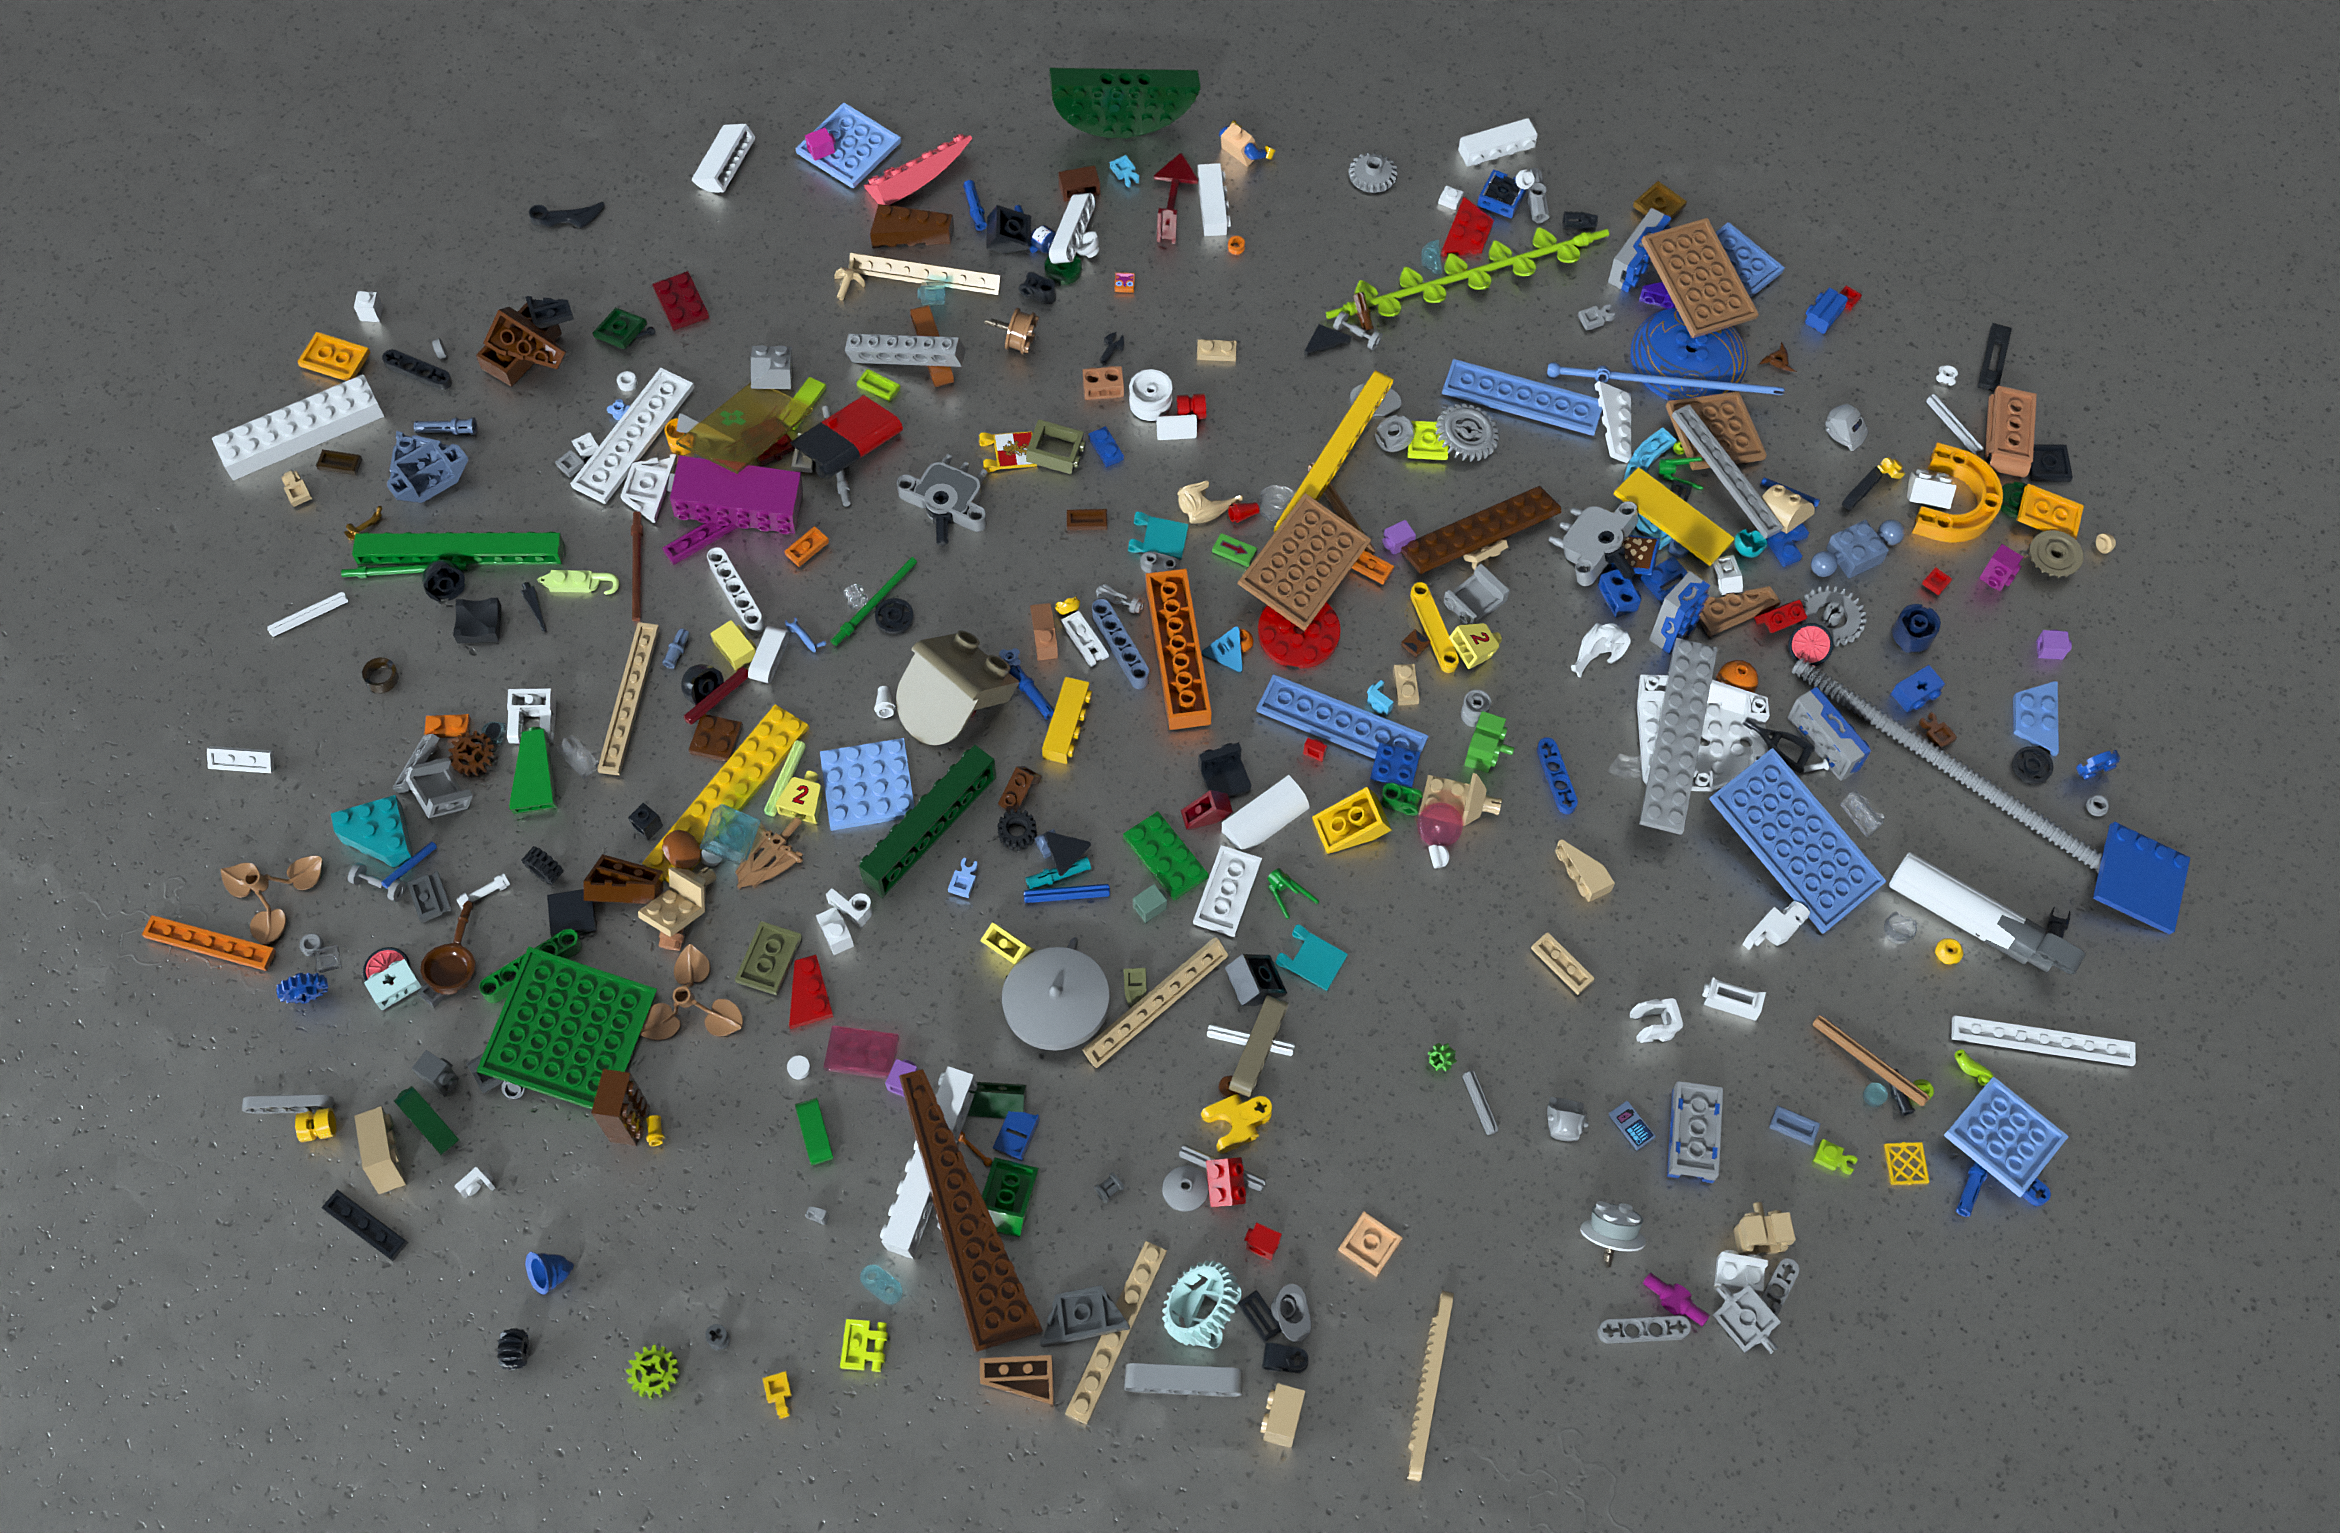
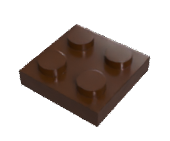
M707 714L703 715L699 719L689 747V753L727 762L736 748L743 728L742 722Z

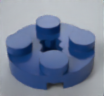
M2114 750L2112 754L2110 751H2106L2087 759L2088 764L2084 767L2080 763L2076 770L2079 776H2083L2084 780L2095 777L2097 775L2096 772L2103 769L2105 772L2115 769L2117 767L2116 764L2120 762L2121 758L2117 750Z

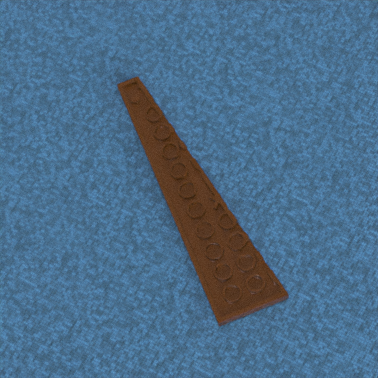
M920 1069L900 1075V1082L974 1352L1043 1332L1034 1309L1025 1295L1023 1285L1019 1281L1014 1271L1015 1268L1004 1249L1005 1246L997 1234V1229L971 1172L968 1171L963 1160L964 1157L954 1140L955 1137L946 1123L942 1109L937 1103V1098L924 1070Z

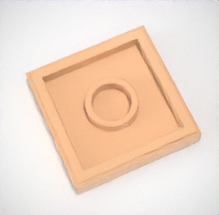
M1364 1211L1338 1248V1251L1377 1277L1403 1237Z

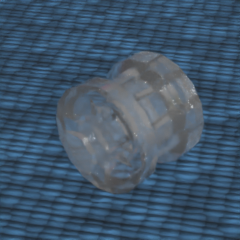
M853 584L844 590L843 594L848 599L849 608L859 609L868 602L867 595L863 594L864 589L862 585Z

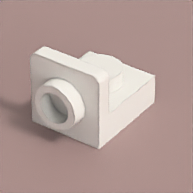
M477 1167L454 1186L465 1199L477 1193L481 1187L480 1185L483 1183L491 1191L495 1189L491 1183L494 1178L486 1170L481 1172Z

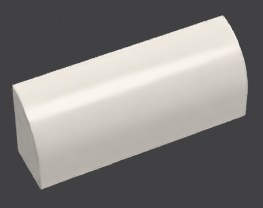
M746 124L723 125L691 179L697 186L709 192L725 191L756 138Z
M1288 775L1223 821L1222 833L1238 851L1248 853L1308 810L1309 802L1302 789Z

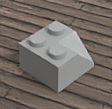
M752 346L751 389H791L793 372L792 347Z

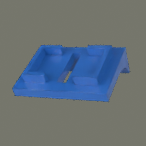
M1009 1111L992 1148L1023 1160L1040 1121L1039 1115ZM1011 1129L1018 1133L1024 1134L1027 1137L1026 1139L1022 1138L1020 1136L1007 1132V1130Z

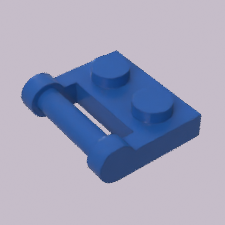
M1672 556L1657 565L1652 575L1643 574L1640 580L1663 603L1665 597L1678 583L1667 590H1662V588L1679 577L1683 579L1688 572Z

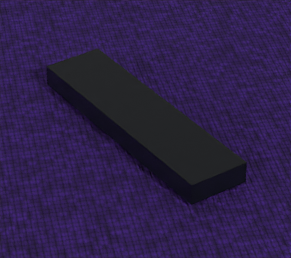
M338 1189L321 1207L325 1212L391 1261H394L409 1243Z

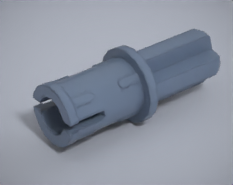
M683 628L678 630L673 642L668 645L669 650L662 661L664 666L671 669L675 668L678 658L684 653L683 648L690 635L689 631Z

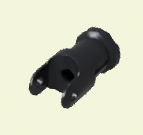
M2053 907L2047 923L2049 926L2048 933L2063 939L2064 931L2069 926L2071 912L2069 910L2067 919L2059 918L2053 915L2055 909Z

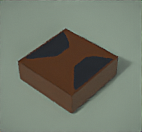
M1414 629L1401 642V646L1417 658L1430 645L1431 641Z

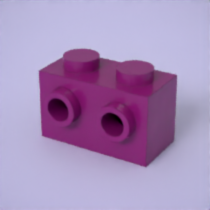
M2001 544L1979 579L1998 591H2001L2005 585L2009 587L2022 568L2019 563L2023 556Z

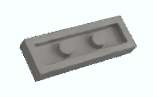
M434 734L422 737L392 787L393 790L398 793L411 790L406 782L410 766L417 763H426L428 757L436 751L439 737Z

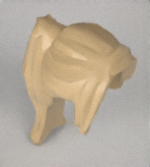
M1208 480L1190 484L1183 488L1180 487L1177 492L1179 507L1184 513L1188 514L1189 522L1192 524L1216 519L1233 503L1242 502L1243 495L1241 494L1223 501H1210L1204 497L1206 494L1204 489L1209 487Z

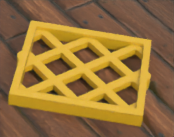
M1922 1142L1884 1144L1891 1185L1929 1183ZM1915 1146L1917 1149L1912 1153L1906 1147ZM1891 1147H1900L1901 1150L1896 1153ZM1903 1151L1910 1155L1907 1161L1900 1156ZM1918 1151L1920 1152L1921 1159L1916 1156ZM1890 1153L1895 1156L1892 1159V1161L1890 1159ZM1913 1158L1920 1163L1917 1168L1909 1164ZM1896 1159L1904 1163L1900 1169L1893 1164ZM1906 1166L1913 1171L1910 1176L1903 1172ZM1921 1166L1923 1168L1924 1175L1918 1171L1921 1168ZM1892 1168L1897 1171L1895 1176H1893ZM1901 1174L1907 1180L1897 1181L1896 1178ZM1917 1174L1922 1180H1913L1912 1178Z

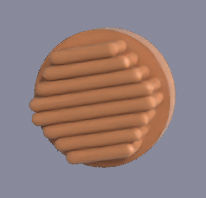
M684 928L671 937L660 931L658 946L664 949L680 951L685 938L683 935Z

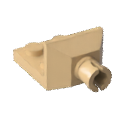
M1475 773L1472 774L1470 784L1428 775L1419 816L1466 826L1481 816V812L1499 815L1502 798L1486 795L1487 788Z
M704 867L695 874L686 869L669 868L670 889L638 911V917L666 935L673 936L705 913L706 887L716 881L714 871L709 869V867Z

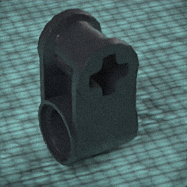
M1028 272L1026 280L1018 287L1019 292L1023 296L1044 304L1054 303L1057 298L1054 281L1034 272Z
M1265 1343L1262 1362L1263 1369L1296 1374L1302 1373L1307 1369L1308 1354L1304 1349L1278 1343ZM1296 1356L1301 1357L1299 1365H1295L1294 1360Z

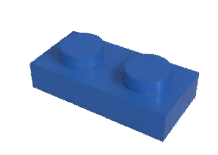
M1106 426L1088 434L1090 442L1106 468L1124 460L1123 453Z

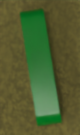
M565 929L541 943L535 949L547 953L555 951L553 955L570 959L581 951L582 942L574 930ZM569 940H574L572 944L566 945ZM525 954L480 982L479 990L487 1002L497 1003L508 996L515 978L511 981H507V979L512 975H517ZM496 987L492 993H487L490 988Z

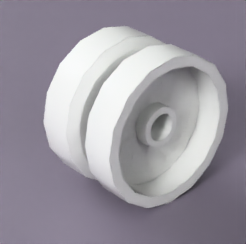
M1150 369L1137 373L1131 379L1129 403L1130 409L1135 416L1142 420L1155 421L1157 417L1166 416L1170 412L1173 388L1169 377L1161 371Z

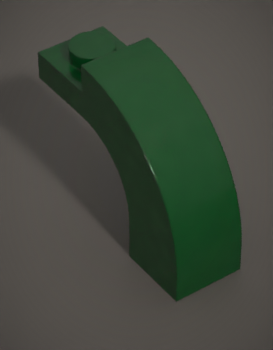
M413 1086L401 1091L394 1100L396 1105L440 1155L459 1141L458 1137Z

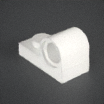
M1734 555L1719 557L1713 565L1718 575L1720 594L1726 595L1743 592L1742 574Z
M832 888L826 893L828 903L836 907L840 913L860 929L873 914L870 898L866 894H856L849 900L841 891L837 893ZM859 905H866V908L862 910L856 909Z

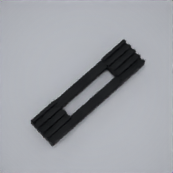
M1996 323L1992 324L1977 388L1981 386L1982 389L1986 388V390L1990 389V391H1993L1997 386H2000L2012 331L2011 327ZM1996 342V345L2000 344L2001 349L1996 371L1989 370L1994 343Z

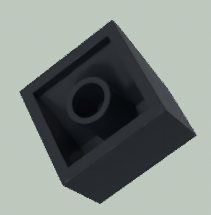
M996 205L987 216L986 248L1003 254L1030 249L1031 216Z
M1242 954L1225 967L1228 979L1233 985L1241 1006H1258L1264 1003L1267 995L1279 998L1287 994L1270 955Z

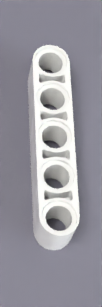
M1092 193L1072 195L1049 250V257L1053 264L1073 261L1095 208V198Z
M717 547L712 548L707 553L710 568L742 624L751 635L762 633L765 626L761 612L725 551Z

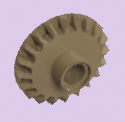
M2044 531L2038 534L2029 546L2031 562L2035 563V568H2040L2042 573L2046 572L2049 576L2067 577L2079 570L2083 563L2084 555L2080 544L2072 536L2061 531Z

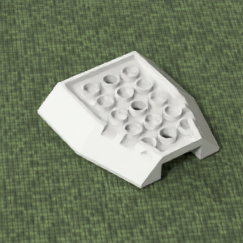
M1640 675L1637 714L1642 776L1646 785L1668 675ZM1715 680L1711 681L1701 739L1707 740L1709 745L1702 746L1700 744L1691 791L1713 792L1720 790L1768 752V745L1755 730H1751L1742 724L1746 718H1749L1759 727L1766 729L1765 723L1770 716L1768 697ZM1740 741H1748L1750 743V747L1742 746Z

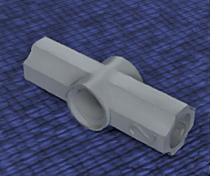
M1531 168L1529 171L1534 175V183L1527 189V203L1530 206L1532 220L1536 221V223H1543L1549 219L1546 200L1547 189L1543 183L1542 172L1538 168Z

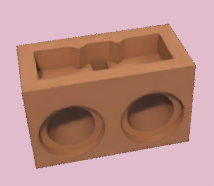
M1122 366L1082 369L1085 400L1124 397Z

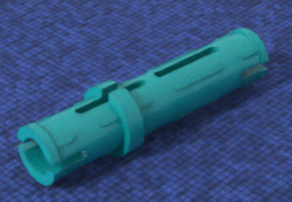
M1085 856L1078 859L1063 876L1058 875L1056 867L1052 869L1045 868L1043 872L1025 877L1028 889L1032 890L1046 884L1052 885L1054 881L1091 870V865L1088 857Z

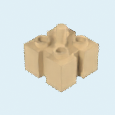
M1762 1202L1753 1203L1754 1212L1745 1214L1739 1221V1224L1733 1229L1738 1255L1748 1256L1750 1254L1758 1255L1759 1253L1773 1254L1785 1252L1789 1248L1788 1245H1791L1796 1240L1790 1212L1782 1213L1781 1210H1774L1768 1212V1216H1765Z

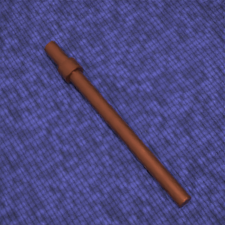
M636 511L633 512V525L631 526V536H633L632 620L640 621L641 537L643 536V526L641 525V512Z

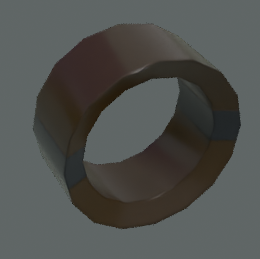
M374 658L368 661L362 670V677L366 686L374 693L390 691L395 687L399 679L395 664L387 658ZM388 668L392 670L391 677L385 682L373 683L369 680L371 674L377 669Z

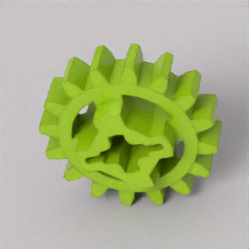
M653 1345L650 1351L644 1346L642 1354L635 1352L634 1354L637 1359L629 1360L628 1362L632 1365V1368L626 1369V1373L632 1375L627 1379L629 1384H634L631 1389L634 1392L639 1390V1395L642 1398L648 1393L650 1399L654 1398L655 1393L663 1397V1390L665 1389L671 1392L672 1390L669 1385L671 1383L677 1384L674 1375L680 1374V1371L674 1368L679 1365L677 1359L672 1360L675 1355L672 1352L667 1353V1349L664 1346L658 1351L656 1345ZM665 1360L668 1364V1372H666L663 1368L665 1365ZM646 1369L649 1370V1371H650V1370H653V1371H654V1370L656 1369L660 1374H658V1373H656V1374L652 1373V1374L650 1375V1374L646 1371ZM638 1371L641 1372L643 1376L641 1379V1383L638 1380Z

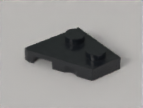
M526 296L533 323L539 329L574 320L568 300H554L543 297V300H536L532 296Z

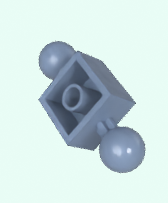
M1890 519L1884 521L1876 533L1867 520L1861 521L1832 535L1826 547L1828 551H1821L1813 556L1811 569L1820 577L1832 575L1838 565L1849 579L1883 563L1889 552L1885 544L1896 545L1900 543L1905 535L1904 526L1901 522Z

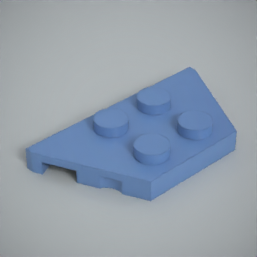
M2056 681L2017 692L2013 696V734L2022 739H2027L2036 747L2041 745L2051 751L2049 754L2052 756H2057L2059 753L2058 682Z

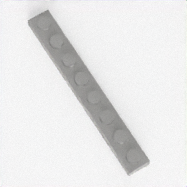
M1690 404L1674 411L1672 414L1673 419L1762 536L1767 539L1781 532L1783 529L1781 523Z

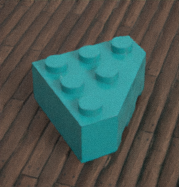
M396 795L331 813L334 832L343 844L349 847L352 846L360 852L374 859L377 858L393 868L403 865L413 857L403 807Z

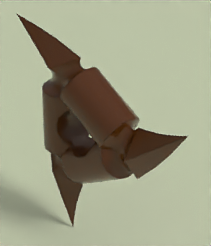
M1782 341L1780 350L1769 354V356L1767 355L1759 363L1760 365L1770 362V365L1779 369L1797 372L1788 365V352Z

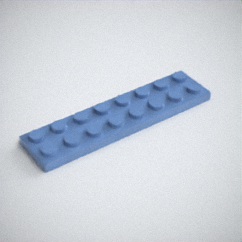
M1456 359L1452 361L1442 390L1444 395L1592 436L1595 434L1602 407H1599L1598 398Z
M1274 674L1256 710L1258 713L1374 759L1379 742L1422 753L1428 740V735Z

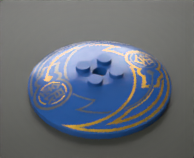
M1677 308L1665 309L1647 318L1635 332L1630 351L1632 366L1636 374L1741 383L1748 364L1746 346L1740 334L1733 326L1692 338ZM1686 348H1693L1696 352H1688ZM1642 382L1652 392L1669 401L1733 392L1731 390Z

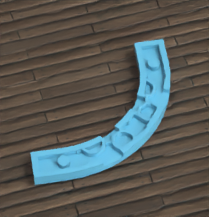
M1663 427L1647 438L1635 450L1624 475V481L1638 467L1647 473L1651 464L1661 454L1674 446L1677 440ZM1638 513V523L1636 526L1645 537L1660 538L1659 550L1670 543L1673 538Z

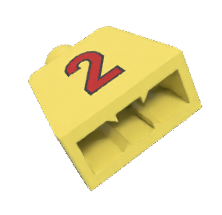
M1484 623L1459 625L1449 637L1468 669L1490 659L1502 642L1500 633H1491L1488 626Z
M807 771L804 779L791 778L776 802L778 814L792 818L798 817L800 820L817 824L823 799L822 786L816 783L819 775L813 771Z

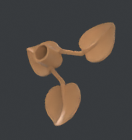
M308 856L296 860L287 869V876L290 879L273 877L269 874L263 876L252 863H241L232 867L221 868L224 886L231 895L242 898L249 895L251 890H253L266 907L267 912L257 913L250 923L252 936L262 945L275 941L282 934L286 926L285 913L281 909L271 911L270 905L262 895V892L266 891L269 886L268 881L272 880L286 884L293 883L294 887L298 890L310 889L320 879L323 859L320 856Z
M692 944L685 947L674 966V977L679 984L683 985L676 988L673 992V1000L675 1001L673 1004L674 1011L669 1005L664 1003L653 1005L649 1010L640 1033L641 1036L651 1040H666L673 1037L681 1026L680 1020L675 1016L678 1014L679 1006L688 1008L695 1005L709 1013L705 1018V1027L714 1036H727L742 1028V1014L733 1002L727 999H717L712 1004V1008L709 1009L697 1002L694 994L689 990V988L693 987L694 982H703L711 970L707 957Z

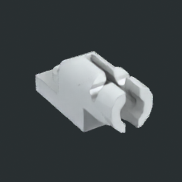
M1793 901L1781 912L1774 907L1752 930L1742 945L1750 950L1754 945L1759 946L1765 938L1776 946L1783 944L1796 932L1799 925L1808 918L1810 911L1797 901Z

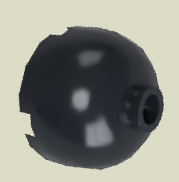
M449 560L433 561L423 572V588L426 594L435 601L442 602L441 599L444 600L448 598V601L453 600L465 588V576L462 570Z
M705 664L694 665L683 675L681 690L686 699L697 705L724 682L722 673L713 666Z

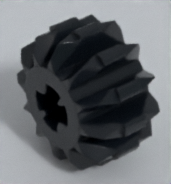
M510 1328V1330L501 1332L500 1339L498 1340L497 1358L499 1359V1365L503 1369H522L527 1364L530 1341L524 1329Z

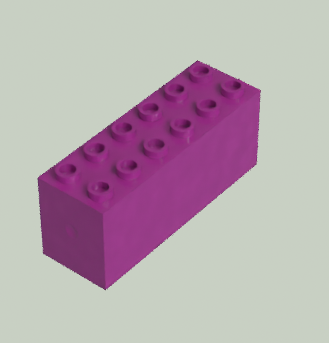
M679 455L670 495L674 517L680 520H697L701 523L713 522L722 526L734 524L743 529L756 528L764 532L771 530L778 531L781 534H795L803 495L801 472Z

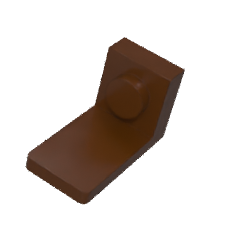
M1026 766L1016 767L998 805L1008 811L1014 809V813H1016L1017 809H1020L1031 785L1039 784L1042 776Z

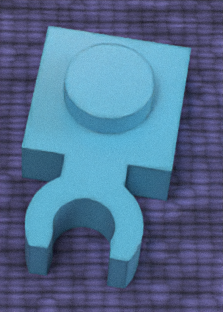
M1126 155L1110 162L1111 170L1119 180L1125 179L1127 187H1131L1130 180H1135L1137 184L1139 183V176L1135 173V167Z

